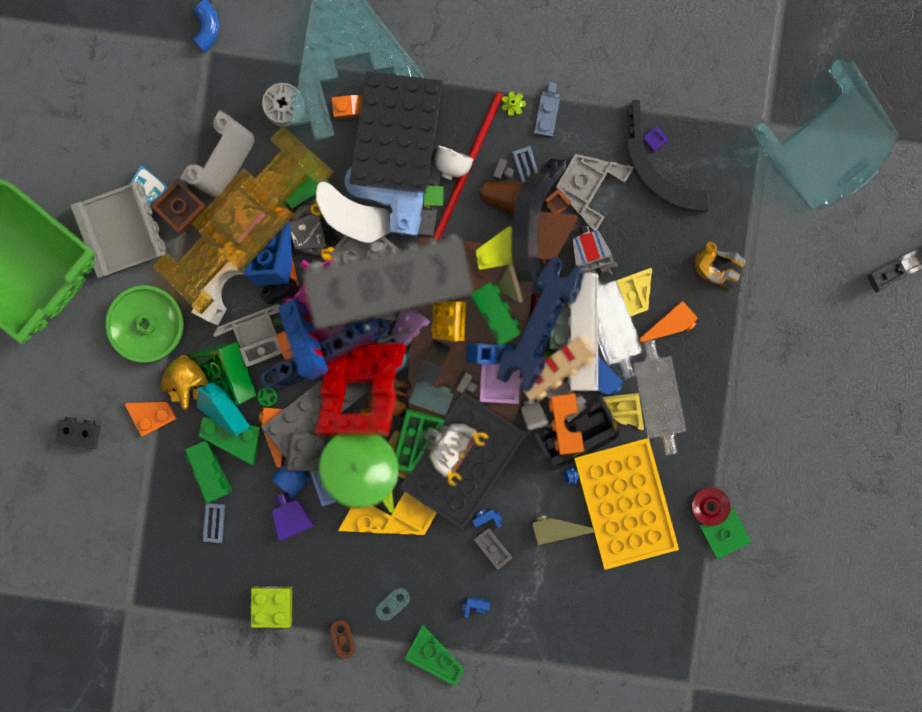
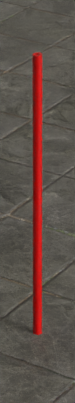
M496 92L468 155L473 158L472 165L503 97L501 93ZM469 172L458 178L432 238H441Z

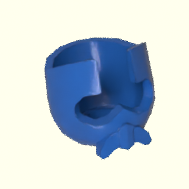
M285 464L272 476V480L281 489L288 492L291 499L303 489L306 481L311 479V477L305 474V471L286 470Z

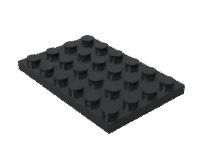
M366 72L350 184L427 194L443 80Z
M465 391L461 393L445 417L442 425L448 427L451 424H465L476 430L478 434H487L488 438L480 435L479 441L483 442L484 445H478L475 441L455 472L452 470V473L458 474L461 480L457 476H453L451 480L455 485H452L449 482V477L443 476L434 467L430 457L432 451L427 446L412 472L407 474L399 486L400 489L462 530L465 529L528 434Z

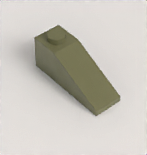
M546 515L535 517L536 521H532L537 545L594 532V529L590 526L552 517L547 518Z

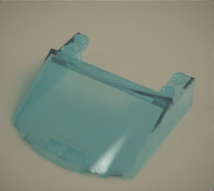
M838 56L831 63L829 71L843 93L783 143H779L769 126L764 123H758L750 129L767 154L768 160L810 208H816L824 204H833V201L847 198L862 188L881 169L880 165L886 157L889 158L894 141L897 142L899 137L897 130L856 64L841 56Z

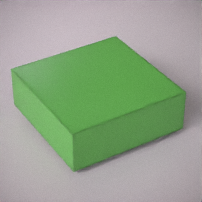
M428 186L427 194H424V206H443L444 187Z

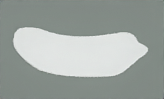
M326 182L319 183L317 187L318 205L327 222L336 230L351 238L367 243L390 233V214L386 209L355 203L341 195L332 185Z

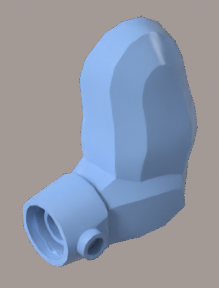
M351 166L345 176V189L350 197L358 202H375L391 206L390 233L417 236L422 220L420 215L424 204V193L352 185L349 183Z

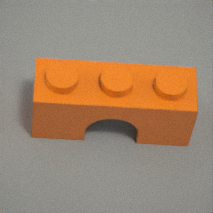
M576 393L552 396V401H549L550 412H554L555 420H552L553 432L557 431L558 439H555L556 451L560 450V455L583 452L584 446L581 431L571 432L567 430L564 423L567 415L578 413Z

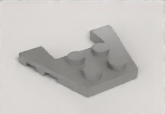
M575 154L558 182L556 189L559 188L571 201L570 205L593 231H597L605 217L589 208V203L607 173L625 183L634 167Z

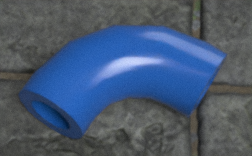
M202 0L193 10V13L200 21V30L193 38V41L206 53L216 41L220 26L218 14L208 0Z

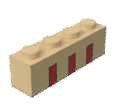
M578 336L546 360V365L540 378L528 393L525 392L530 401L542 400L547 396L546 392L551 388L555 390L563 384L561 381L566 377L568 379L572 378L578 373L577 369L582 366L585 368L594 362L593 358L597 355L585 337Z

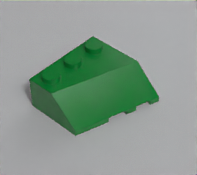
M237 342L213 345L187 354L189 359H195L208 382H213L223 389L234 405L241 404L256 396L254 385L249 377L248 368L244 363Z

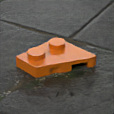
M168 402L125 404L142 437L177 419Z

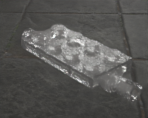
M596 269L589 270V271L585 272V273H596V274H597ZM598 278V342L607 365L619 363L625 380L636 376L629 359L634 355L642 353L643 350L617 281L603 285Z
M655 340L645 341L643 344L647 359L643 362L634 363L633 366L647 435L649 439L663 438L666 455H671V451L672 454H676L678 451L674 436H676V433L686 432V426L672 356L658 357Z

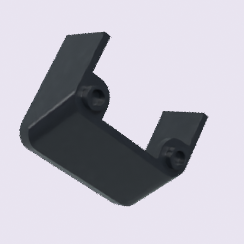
M602 395L599 396L600 403H592L586 415L565 425L567 430L571 432L581 431L584 446L583 452L560 455V450L556 451L555 439H558L557 431L553 432L552 429L547 428L541 429L538 432L536 429L532 431L552 471L575 461L574 458L587 455L619 437L617 422Z

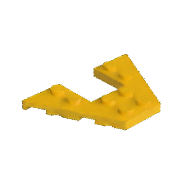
M395 430L388 442L393 451L399 434L397 430ZM398 469V476L405 479L409 472ZM404 492L392 515L374 505L367 508H351L338 531L425 535L437 513Z

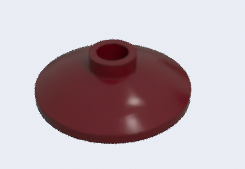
M705 488L699 491L693 499V514L704 525H719L730 514V500L720 489ZM708 504H712L714 506L713 511H709L707 509Z

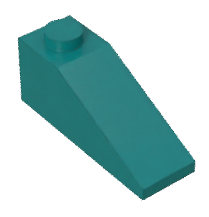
M213 382L198 389L197 408L233 436H237L250 428L247 421L223 389Z

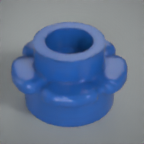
M571 466L564 470V479L568 485H576L577 480H579L577 469H573Z

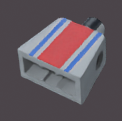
M588 226L580 227L578 229L579 236L573 238L576 266L582 267L587 272L612 264L611 251L600 232H590Z

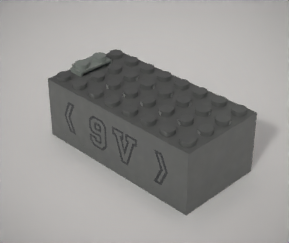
M456 235L444 237V242L438 243V240L435 239L426 241L425 246L419 247V244L405 246L406 250L404 251L395 248L387 250L386 255L382 256L381 253L366 255L367 259L362 260V257L347 259V264H343V261L329 263L327 268L321 262L308 264L309 268L305 269L306 273H303L315 327L321 328L473 293L461 238H457Z

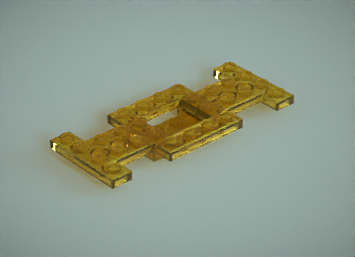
M284 126L270 139L281 152L255 179L243 168L192 223L202 237L177 263L166 253L153 265L201 315L215 301L204 290V287L229 261L242 272L294 216L282 203L309 175L319 185L320 182H325L333 173L327 165ZM263 212L265 214L263 219L238 243L236 240Z

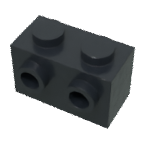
M66 416L65 420H59L55 443L92 449L97 448L101 426L95 425L96 421L84 420V423L76 422L77 418Z

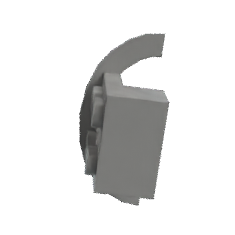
M281 305L271 306L219 326L214 333V337L234 330L246 367L282 354L276 338V331L270 315L279 312L278 307Z

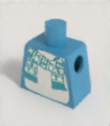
M142 165L131 183L139 181L143 185L146 192L144 196L150 206L169 188Z

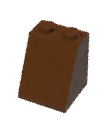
M540 212L537 245L541 266H547L553 257H557L575 225L578 215Z

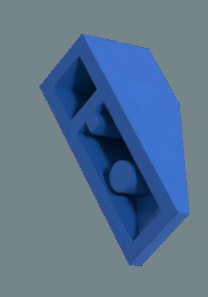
M467 343L466 362L500 364L506 348L512 344Z

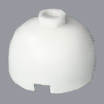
M438 146L435 152V166L442 172L441 176L452 180L453 177L464 176L472 166L473 158L460 152L457 153L443 146Z

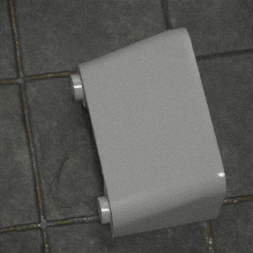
M220 110L213 121V126L223 136L204 168L195 164L189 165L180 177L189 185L215 199L225 195L255 142L254 135L248 129Z

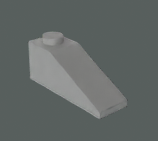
M534 400L523 402L524 406L520 407L528 430L548 424L539 402H534Z

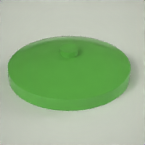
M143 285L125 290L112 302L106 316V332L110 343L119 354L136 362L147 363L165 358L177 347L184 330L183 314L176 300L166 291L153 286Z
M338 435L328 443L322 453L319 463V475L324 489L335 501L351 508H367L378 504L389 495L397 480L398 462L392 447L379 435Z

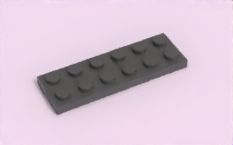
M323 379L261 428L285 458L287 457L291 431H316L323 396L320 395ZM373 382L347 383L341 413L372 389L370 384L373 385Z

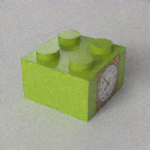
M292 586L252 587L251 627L290 628L292 625Z

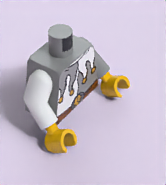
M451 424L448 427L442 425L438 432L430 428L425 434V438L431 441L428 449L432 451L430 457L434 467L443 476L449 477V482L452 485H455L451 480L453 476H457L461 480V477L456 473H452V470L454 472L457 470L475 441L478 445H484L483 442L479 441L480 435L488 438L487 434H478L476 430L465 424Z

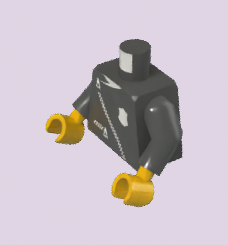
M318 202L300 206L289 219L290 236L294 242L295 249H299L300 252L312 256L322 257L324 260L334 258V256L328 254V252L334 250L333 247L323 248L326 247V242L319 217L322 212L317 207L319 206Z

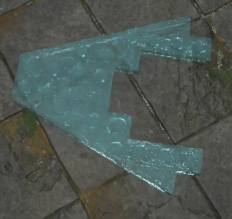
M311 0L291 124L296 126L310 123L314 141L334 137L320 84L338 79L334 61L369 55L374 72L392 69L394 75L426 78L366 0Z

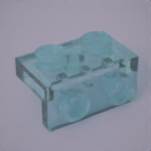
M417 380L409 403L446 416L454 394L450 392V388L440 385V388H437L423 380Z

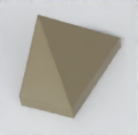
M513 264L508 265L497 286L501 293L519 303L523 302Z

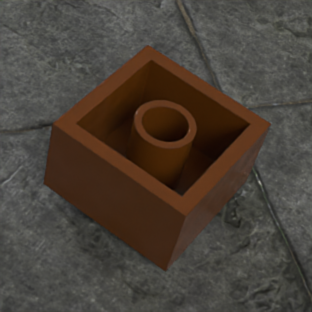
M179 179L151 205L180 235L208 209Z

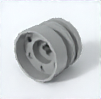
M287 83L274 84L267 89L263 96L262 105L264 112L276 126L289 128L302 120L305 114V103L296 87ZM285 100L286 103H287V106L284 105V106L281 108V106L279 105V102L283 103V101Z

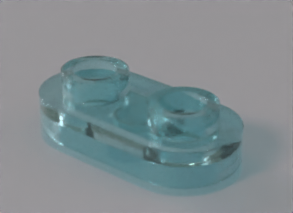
M397 588L377 606L376 614L379 619L388 621L398 614L409 603V592L404 588ZM398 594H402L404 596V599L402 601H399L397 599ZM388 607L390 612L385 614L382 609Z

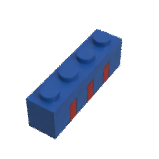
M293 298L279 306L278 309L299 375L313 380L327 372L328 370L306 304Z

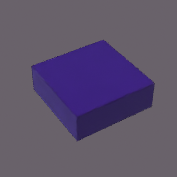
M655 126L643 136V141L653 153L669 141L658 126Z

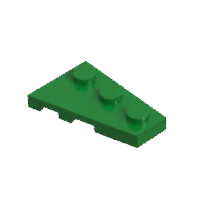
M422 625L405 660L456 686L465 668Z

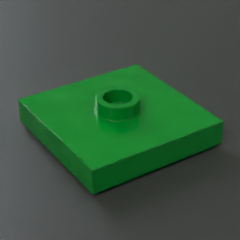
M731 508L728 518L719 525H699L717 560L751 543L734 508Z

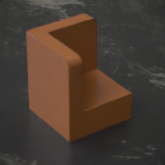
M558 188L543 204L551 213L560 214L570 206L571 201Z

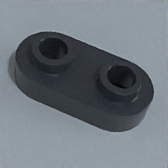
M290 277L287 284L266 285L262 289L260 297L267 304H274L295 291L296 281Z

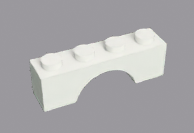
M226 244L220 253L217 264L211 271L207 283L203 286L200 297L194 303L193 314L217 326L219 325L227 309L221 298L223 286L231 277L244 275L248 259L246 253Z

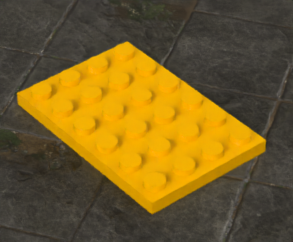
M649 438L574 458L604 570L679 550Z

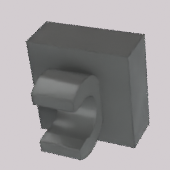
M500 158L493 175L494 179L500 181L502 175L508 178L512 177L514 170L506 167L507 160Z
M464 370L454 387L461 393L466 388L474 393L477 385L470 381L473 376Z

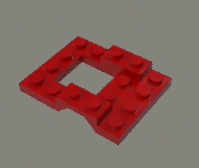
M404 343L362 345L326 364L328 371L324 373L320 390L323 400L315 431L317 435H388L396 399L393 382L396 369L403 365L406 351ZM373 382L371 393L375 397L371 414H341L347 383Z

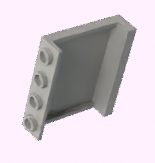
M139 181L71 205L85 245L97 254V258L93 260L95 262L94 270L97 278L166 254L165 243L158 234V224L152 218V208L146 201L144 196L146 195L145 189Z

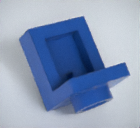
M483 509L474 514L475 518L472 519L475 527L493 518L497 527L500 528L502 526L500 522L503 521L498 510L494 512L493 509L486 512Z

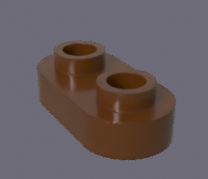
M336 620L330 629L336 653L341 658H349L355 652V643L350 626L345 620ZM343 626L344 631L338 632L337 627ZM344 644H347L349 646L348 651H344L342 649V646Z

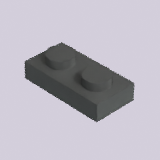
M489 527L474 539L497 570L513 558Z

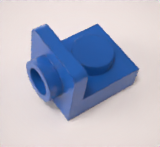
M468 596L467 601H463L461 612L465 613L464 618H468L470 607L474 608L473 611L485 613V610L489 611L491 602L490 600Z

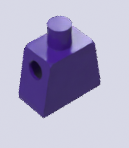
M286 492L275 496L280 507L272 510L279 541L314 526V522L299 499L290 502Z

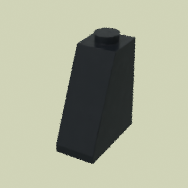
M432 340L416 378L435 385L451 347Z

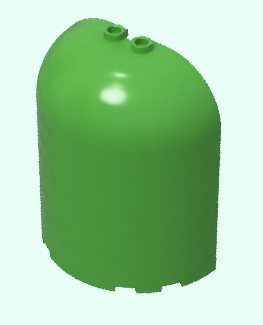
M0 180V327L21 344L32 338L31 334L41 332L48 325L49 322L47 320L49 318L52 319L54 316L57 317L86 281L84 278L85 274H89L95 265L93 260L97 258V254L21 190L9 182Z

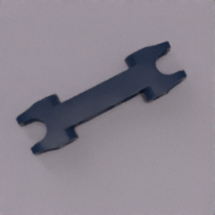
M553 257L542 271L536 286L537 290L542 292L517 347L509 345L501 358L497 375L498 380L506 383L515 371L522 370L523 376L520 382V389L527 393L540 378L545 368L546 360L540 357L560 312L565 302L573 304L581 291L585 270L582 267L576 266L568 277L560 278L559 274L563 261L557 257Z
M371 316L362 318L346 326L342 332L320 343L322 355L324 349L327 350L326 357H323L325 364L342 357L362 345H369L386 335L389 331L386 320L376 319ZM380 322L383 325V330L381 333H376L379 329L378 323ZM342 340L343 347L340 349L339 342ZM294 358L275 364L261 375L264 387L285 389L306 378L299 375ZM270 373H274L272 377L274 382L270 384L267 381V376Z

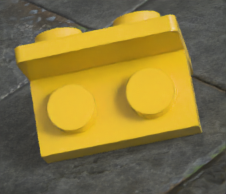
M434 302L432 309V339L464 341L466 302Z

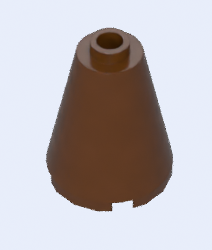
M485 182L479 189V196H481L482 201L514 216L517 199L525 182Z

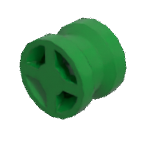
M263 388L258 393V401L263 406H273L278 401V393L273 388Z

